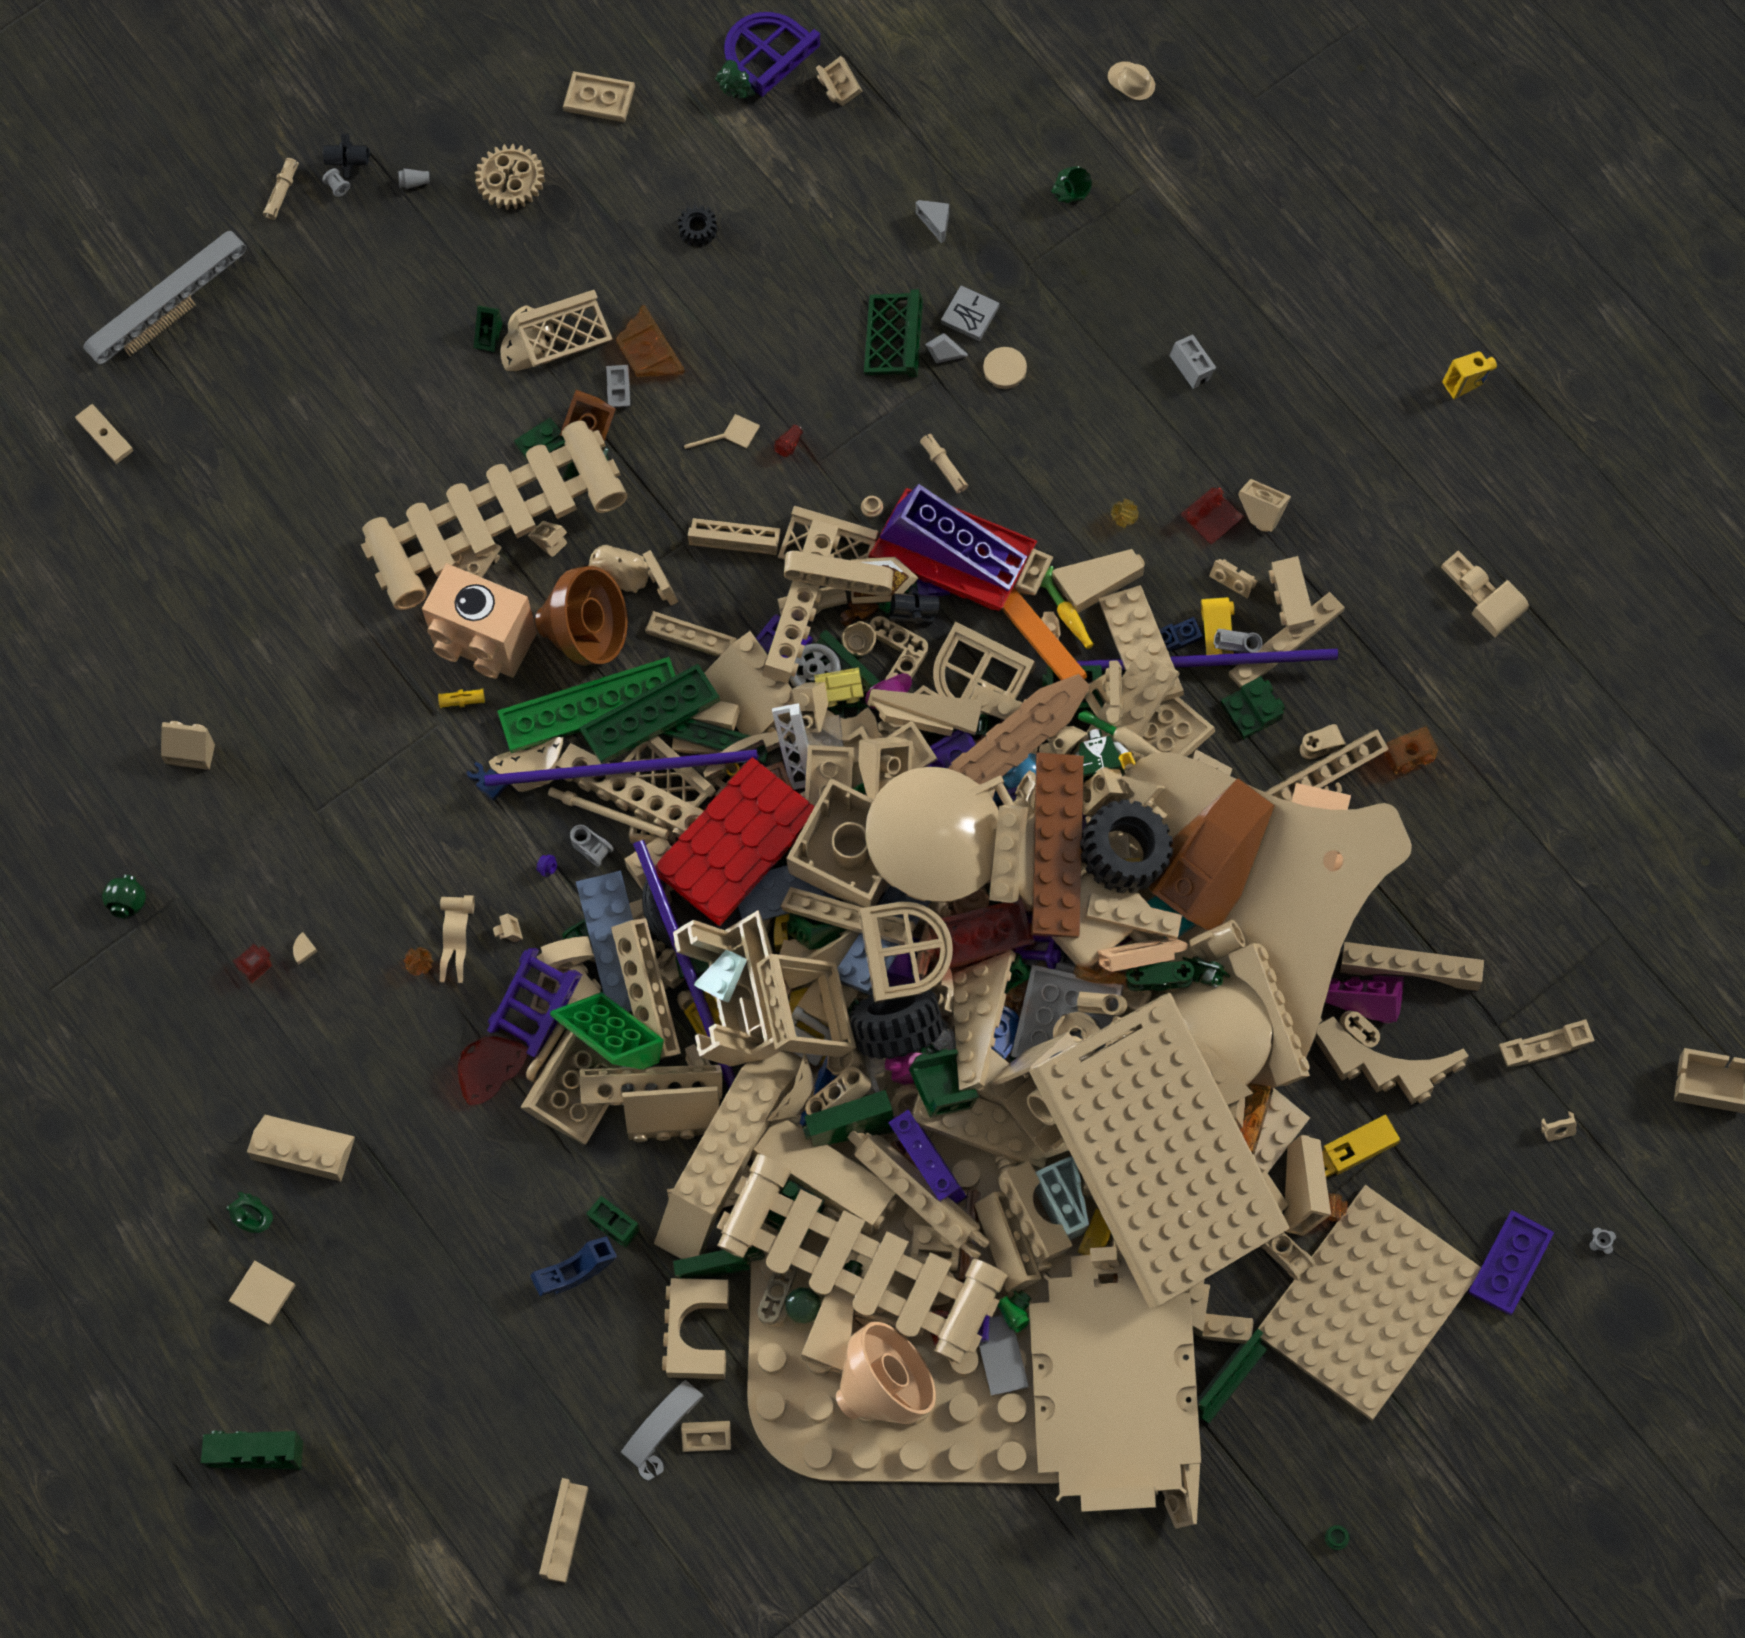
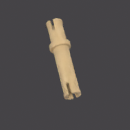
M286 158L282 171L276 177V185L263 212V215L268 219H276L286 192L293 183L292 178L299 163L292 158Z
M928 434L929 438L924 436L920 443L929 453L930 460L937 464L957 494L966 490L968 484L947 457L946 450L938 445L932 434Z

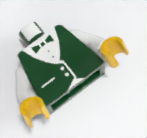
M1099 729L1089 731V741L1081 742L1079 744V751L1075 753V755L1084 756L1083 783L1092 778L1101 768L1118 769L1121 771L1122 776L1126 774L1124 770L1126 765H1136L1131 752L1119 742H1113L1111 736L1103 737L1102 731Z

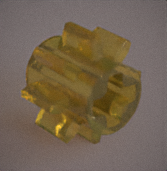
M1124 499L1123 502L1118 501L1113 505L1111 516L1116 525L1125 528L1127 524L1132 525L1137 521L1139 512L1133 501Z

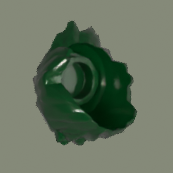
M727 60L715 78V81L720 83V88L728 97L733 95V98L738 96V99L748 98L750 95L752 97L755 96V91L749 82V74L746 71L741 72L735 61Z
M1079 166L1063 169L1058 173L1051 193L1055 194L1056 198H1059V202L1075 203L1083 201L1092 187L1091 175L1086 169Z

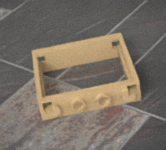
M769 954L756 964L775 1050L843 1057L856 1048L836 962ZM782 974L818 978L832 1041L796 1036Z

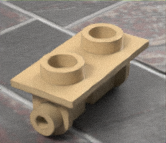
M1225 559L1215 560L1209 576L1248 598L1251 589L1258 582L1255 580V577L1242 570L1239 573L1236 572L1238 568Z

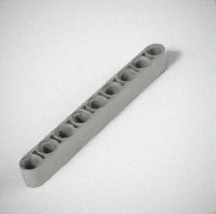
M232 231L225 232L85 342L84 350L98 364L107 362L121 351L124 345L127 346V343L132 341V339L138 337L140 333L146 331V328L151 327V324L154 325L156 320H159L164 314L175 308V305L178 306V303L186 299L188 295L194 294L245 253L247 246Z

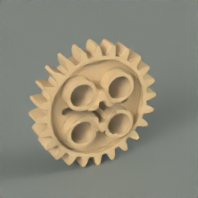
M514 144L511 145L510 149L503 145V150L501 151L495 147L494 154L488 151V159L482 157V164H477L478 171L475 172L476 186H478V192L482 194L484 200H489L490 205L496 202L497 208L505 204L506 210L509 209L510 205L517 209L518 203L525 207L526 200L532 203V195L538 197V190H543L542 183L545 182V173L542 162L538 160L537 154L531 155L530 149L524 152L522 145L518 150L515 149Z

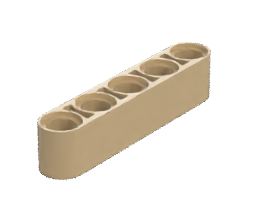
M789 551L785 555L784 577L792 581L876 596H888L892 593L893 570L884 566L800 551Z

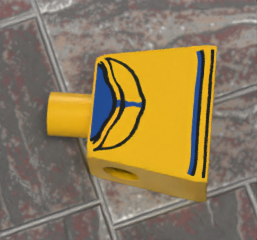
M1479 351L1454 359L1442 383L1453 399L1458 398L1483 385L1490 371L1497 368L1496 361L1493 357L1485 358L1482 352Z

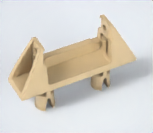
M1127 776L1120 778L1135 793L1129 799L1130 803L1134 801L1141 802V806L1146 808L1148 805L1153 808L1152 812L1157 815L1159 813L1163 819L1168 818V815L1154 803L1155 799L1165 789L1164 786ZM1092 816L1086 817L1087 823L1091 820ZM1112 831L1109 832L1108 837L1125 835L1126 832ZM1130 843L1131 852L1137 853L1138 849Z

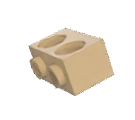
M1108 767L1101 768L1092 778L1083 783V815L1094 816L1101 807L1107 806L1108 803L1113 801L1119 802L1128 794L1124 781L1120 779L1122 777L1120 770Z

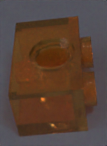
M1427 726L1385 743L1388 750L1383 753L1396 775L1400 772L1403 774L1408 773L1419 764L1427 765L1433 762L1437 756L1438 747ZM1412 749L1416 751L1417 754L1410 755L1406 752V750Z

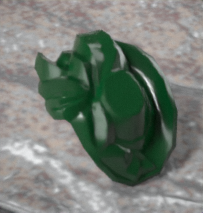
M238 1192L239 1198L226 1207L232 1222L240 1229L250 1233H261L268 1229L273 1221L271 1210L262 1204L260 1198Z

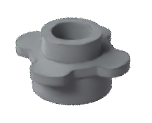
M1595 1228L1592 1232L1593 1241L1589 1244L1590 1248L1593 1251L1601 1250L1605 1254H1610L1613 1251V1241L1616 1239L1615 1233Z

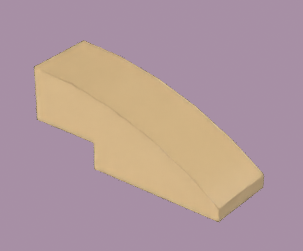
M720 701L690 717V719L734 731L740 710L737 704Z

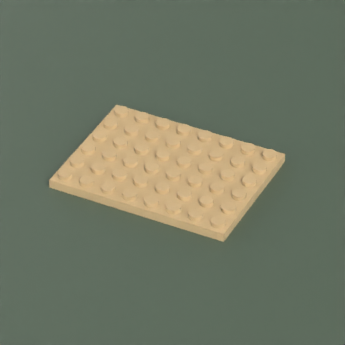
M1365 1185L1312 1255L1315 1266L1309 1267L1302 1273L1298 1281L1294 1279L1258 1329L1264 1333L1262 1337L1264 1343L1373 1421L1471 1287L1481 1267Z

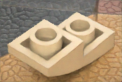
M588 936L564 939L541 947L544 962L553 968L567 962H571L574 966L594 958Z
M949 966L942 980L930 989L936 995L941 1016L952 1013L954 988Z

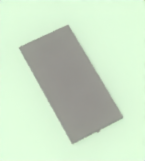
M1002 1315L990 1318L989 1342H980L979 1348L991 1396L1028 1388L1016 1333L1014 1330L1009 1329Z

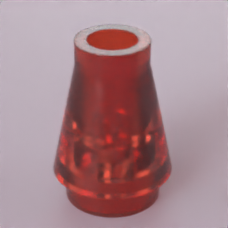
M792 425L788 431L775 440V451L782 457L792 455L803 434V430L797 425Z

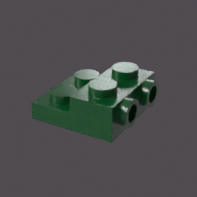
M1261 676L1241 686V690L1221 700V705L1243 740L1283 719V711L1285 710L1283 702L1280 698H1274L1271 683L1268 680L1264 681Z

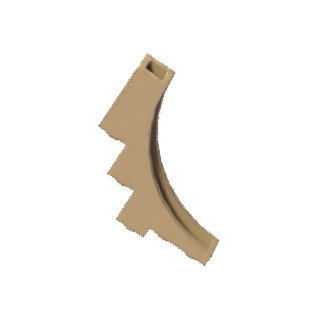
M1334 1016L1318 1025L1314 1038L1341 1081L1346 1078L1351 1080L1361 1073L1360 1070H1362L1376 1093L1382 1089L1384 1092L1390 1090L1396 1085L1395 1082H1397L1411 1105L1417 1101L1419 1104L1427 1101L1431 1097L1430 1094L1434 1088L1432 1082L1434 1084L1441 1082L1446 1078L1445 1075L1451 1071L1454 1073L1459 1072L1466 1066L1465 1063L1468 1059V1054L1464 1048L1448 1056L1431 1060L1392 1058L1377 1053L1359 1043L1342 1028Z

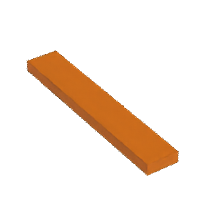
M1013 587L1002 608L1003 612L1060 680L1077 674L1086 679V672Z

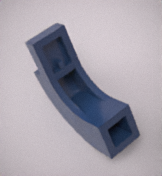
M607 1236L587 1242L574 1256L556 1265L534 1271L530 1277L540 1297L553 1292L559 1294L596 1276L607 1268L617 1256Z

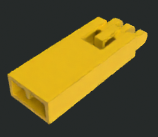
M1386 1114L1323 1147L1324 1168L1327 1169L1325 1171L1326 1178L1334 1173L1339 1175L1399 1144L1400 1138ZM1351 1147L1355 1155L1341 1162L1339 1158L1347 1156L1348 1153L1345 1149Z

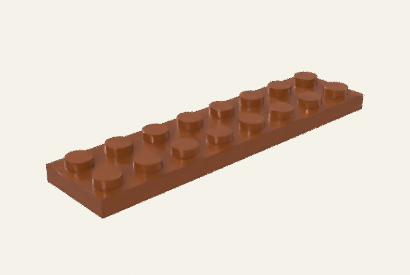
M1039 752L1036 755L1031 935L1079 938L1082 850L1080 848V841L1082 840L1084 756Z

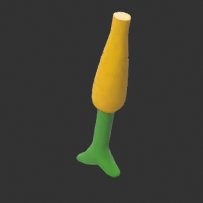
M1050 566L1040 587L1047 589L1058 606L1057 613L1059 617L1082 642L1084 647L1089 649L1093 646V642L1089 638L1074 606L1063 599L1053 584V566Z

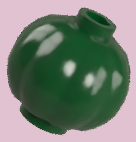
M123 875V878H114L107 883L103 890L102 900L105 907L110 910L111 915L118 918H127L137 914L145 904L146 893L144 888L136 882L134 876Z

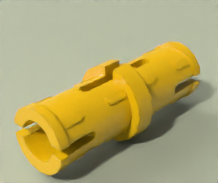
M460 689L454 693L438 694L440 708L459 705L461 708L468 704L485 703L483 689L471 691Z

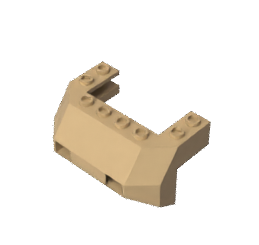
M759 910L726 930L695 920L675 930L673 935L677 953L707 962L709 967L725 950L732 951L747 959L730 1001L725 1002L715 997L722 1026L714 1024L709 1027L710 1037L701 1034L695 1035L699 1057L724 1065L735 1066L770 1058L781 1052L780 1050H775L756 965L769 954H773Z

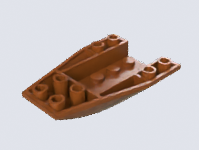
M1237 778L1172 838L1173 844L1171 847L1173 853L1169 859L1170 863L1148 888L1186 919L1208 931L1223 924L1242 895L1275 805Z

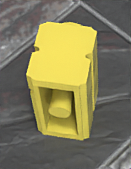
M859 668L814 675L815 682H825L828 707L836 706L837 701L846 700V703H855L860 701V697H864Z

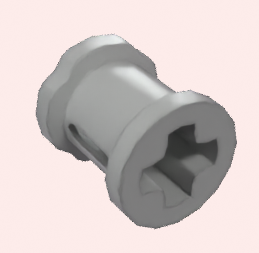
M330 169L324 174L322 181L332 188L335 196H343L350 189V183L344 181L338 169Z

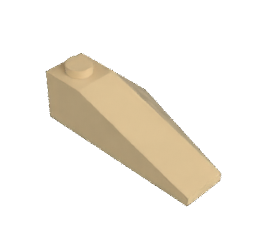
M1200 1464L1181 1465L1182 1487L1187 1491L1186 1494L1181 1490L1162 1491L1165 1496L1164 1504L1175 1529L1197 1524Z

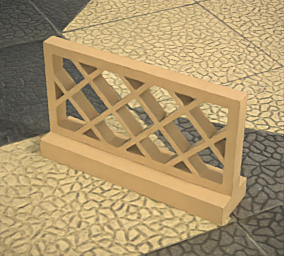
M595 290L548 304L514 317L511 323L514 330L518 331L533 367L613 340L596 299L598 297ZM593 308L596 315L594 321L582 316L584 310ZM571 315L577 318L574 327L563 322L565 316ZM580 320L592 325L588 334L577 329ZM550 321L558 325L555 334L543 329L546 322ZM560 327L572 331L569 340L557 335ZM596 327L602 330L605 337L597 339L591 336L593 328ZM532 328L538 331L536 339L533 340L527 337L524 330ZM541 333L553 338L549 347L538 342ZM575 333L586 338L583 345L579 346L571 342ZM555 340L566 344L564 351L558 352L552 349ZM535 346L547 351L544 358L536 359L533 352Z
M794 506L791 513L792 518L778 558L785 560L787 547L794 543L797 544L800 552L803 551L798 541L808 536V527H811L813 519L837 526L836 536L847 539L848 546L840 550L834 549L835 552L832 553L834 557L838 556L839 559H842L841 553L851 548L856 559H868V555L879 537V532ZM795 523L804 525L807 533L796 538L793 533ZM861 543L870 545L868 553L859 557L854 547Z
M655 736L637 746L623 762L640 761V753L647 746L652 750V759L680 756L663 740ZM692 767L673 769L675 772L667 769V773L657 774L656 771L645 775H640V772H636V775H634L640 779H651V784L656 786V778L667 777V788L660 789L670 794L671 792L682 791V800L685 802L687 791L696 790L700 795L695 801L687 802L695 807H698L708 796L711 798L717 792ZM681 776L682 787L671 788V777ZM657 806L655 809L660 810L662 806Z

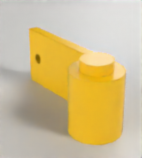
M1228 597L1201 599L1206 655L1234 654L1233 651L1215 649L1213 644L1217 629L1232 631L1231 615H1234L1233 601L1229 602Z

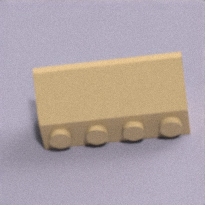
M265 1115L254 1129L247 1153L255 1161L341 1182L355 1137Z

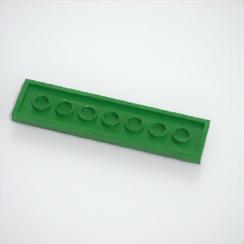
M670 657L498 710L510 752L515 753L534 747L555 737H565L580 732L579 727L676 676Z

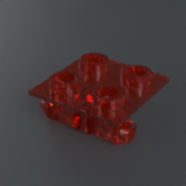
M1212 487L1181 513V516L1211 545L1244 517L1222 496L1224 491L1220 487Z

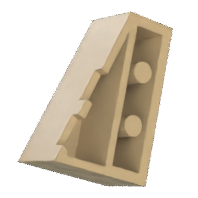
M1298 556L1272 562V570L1268 572L1271 584H1275L1276 591H1274L1276 604L1281 605L1282 612L1279 615L1282 626L1286 625L1288 632L1314 626V616Z

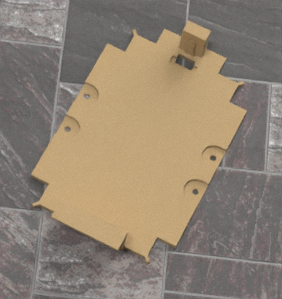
M1117 1247L1090 1248V1255L1071 1256L1072 1277L1050 1278L1045 1274L1043 1277L1048 1281L1049 1302L1030 1303L1029 1305L1038 1473L1059 1472L1060 1494L1056 1500L1059 1502L1062 1497L1081 1496L1082 1512L1156 1508L1155 1495H1158V1491L1181 1490L1184 1494L1187 1493L1182 1487L1181 1465L1202 1464L1190 1293H1181L1158 1307L1149 1308L1122 1253H1119ZM1117 1274L1118 1283L1099 1284V1275ZM1188 1355L1189 1359L1184 1360L1183 1356ZM1040 1364L1044 1365L1042 1370L1038 1368ZM1187 1397L1192 1399L1190 1403L1186 1402ZM1042 1406L1046 1407L1045 1412L1041 1411Z

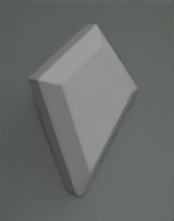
M945 333L925 344L936 363L968 356Z

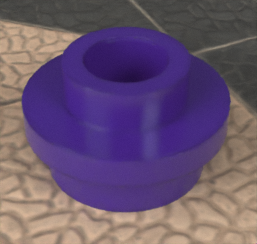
M543 855L540 857L537 863V871L542 876L549 877L556 871L557 862L553 855Z

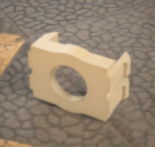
M1569 1112V1119L1559 1120L1550 1124H1546L1543 1118L1541 1131L1548 1142L1575 1135L1577 1123L1574 1119V1114ZM1559 1128H1567L1564 1132L1555 1133Z

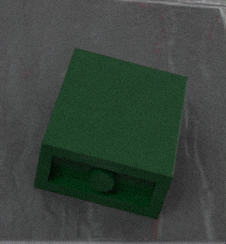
M942 1049L937 1053L929 1055L926 1053L920 1054L915 1057L909 1068L930 1118L972 1109L979 1098L976 1089L959 1091L958 1068L955 1061L959 1054L957 1049Z

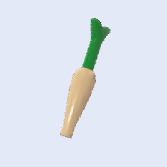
M1087 710L1078 715L1080 721L1094 725L1112 735L1114 741L1119 742L1127 749L1147 756L1160 752L1126 727L1116 728Z

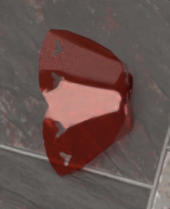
M484 1036L469 1044L461 1052L457 1067L461 1091L467 1104L476 1105L492 1098L499 1091L503 1081L513 1078L520 1071L527 1056V1047L518 1041L496 1036ZM472 1046L475 1047L473 1052L467 1053ZM521 1050V1053H519V1059H518L516 1052H518V1051ZM507 1065L514 1066L510 1068L508 1072H506ZM486 1085H493V1087L489 1088L488 1092H486ZM472 1094L479 1095L478 1098L474 1097L471 1099Z

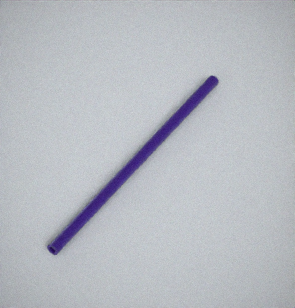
M1338 649L1174 656L1170 658L1174 668L1338 660ZM1121 659L1076 661L1080 666L1101 665V671H1106V668H1109V661H1118L1121 665V670H1125Z
M756 749L485 775V785L487 787L748 762L752 757L758 761V754Z
M640 840L633 845L706 1034L710 1037L709 1027L715 1024L702 989L694 985L698 978L690 957L677 953L673 932L678 929L645 841ZM718 1063L721 1066L722 1075L729 1091L736 1076L732 1066Z

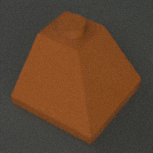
M576 390L560 435L562 436L563 429L569 424L576 421H584L592 432L598 430L605 441L616 409L595 396Z

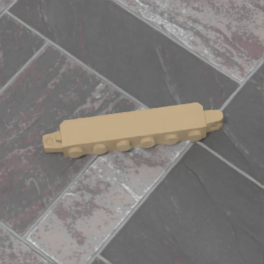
M852 1131L847 1138L856 1146V1153L854 1155L957 1249L962 1248L971 1257L978 1259L981 1254L970 1241L973 1239L984 1248L988 1246L989 1241L979 1232L980 1226L949 1197L940 1202L921 1172L883 1137L879 1135L872 1136L869 1133H856V1131Z

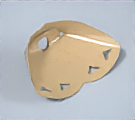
M527 305L515 311L508 322V333L501 344V360L506 371H519L533 367L517 330H514L511 323L514 317L521 314L525 309L527 311L534 309ZM550 321L546 322L543 329L554 333L553 323ZM532 328L524 330L527 337L533 340L536 339L538 331ZM541 333L538 342L549 347L553 338L550 337V341L547 342L545 334ZM509 340H511L512 346L507 348ZM535 346L533 351L537 360L544 358L547 351ZM507 356L512 359L510 365L508 364L509 360L507 359Z
M555 737L543 744L531 747L529 750H521L515 753L509 751L491 759L489 764L498 774L556 769L563 745V738ZM560 743L557 749L553 746V744L557 745ZM545 747L543 753L537 752L538 750H542ZM520 756V758L516 762L513 759H511V757L516 758ZM503 760L502 766L495 764ZM553 780L510 785L517 791L524 792L549 784Z
M803 1053L793 1089L785 1096L777 1109L765 1122L797 1117L798 1114L805 1110L808 1100L813 1097L815 1083L806 1053Z

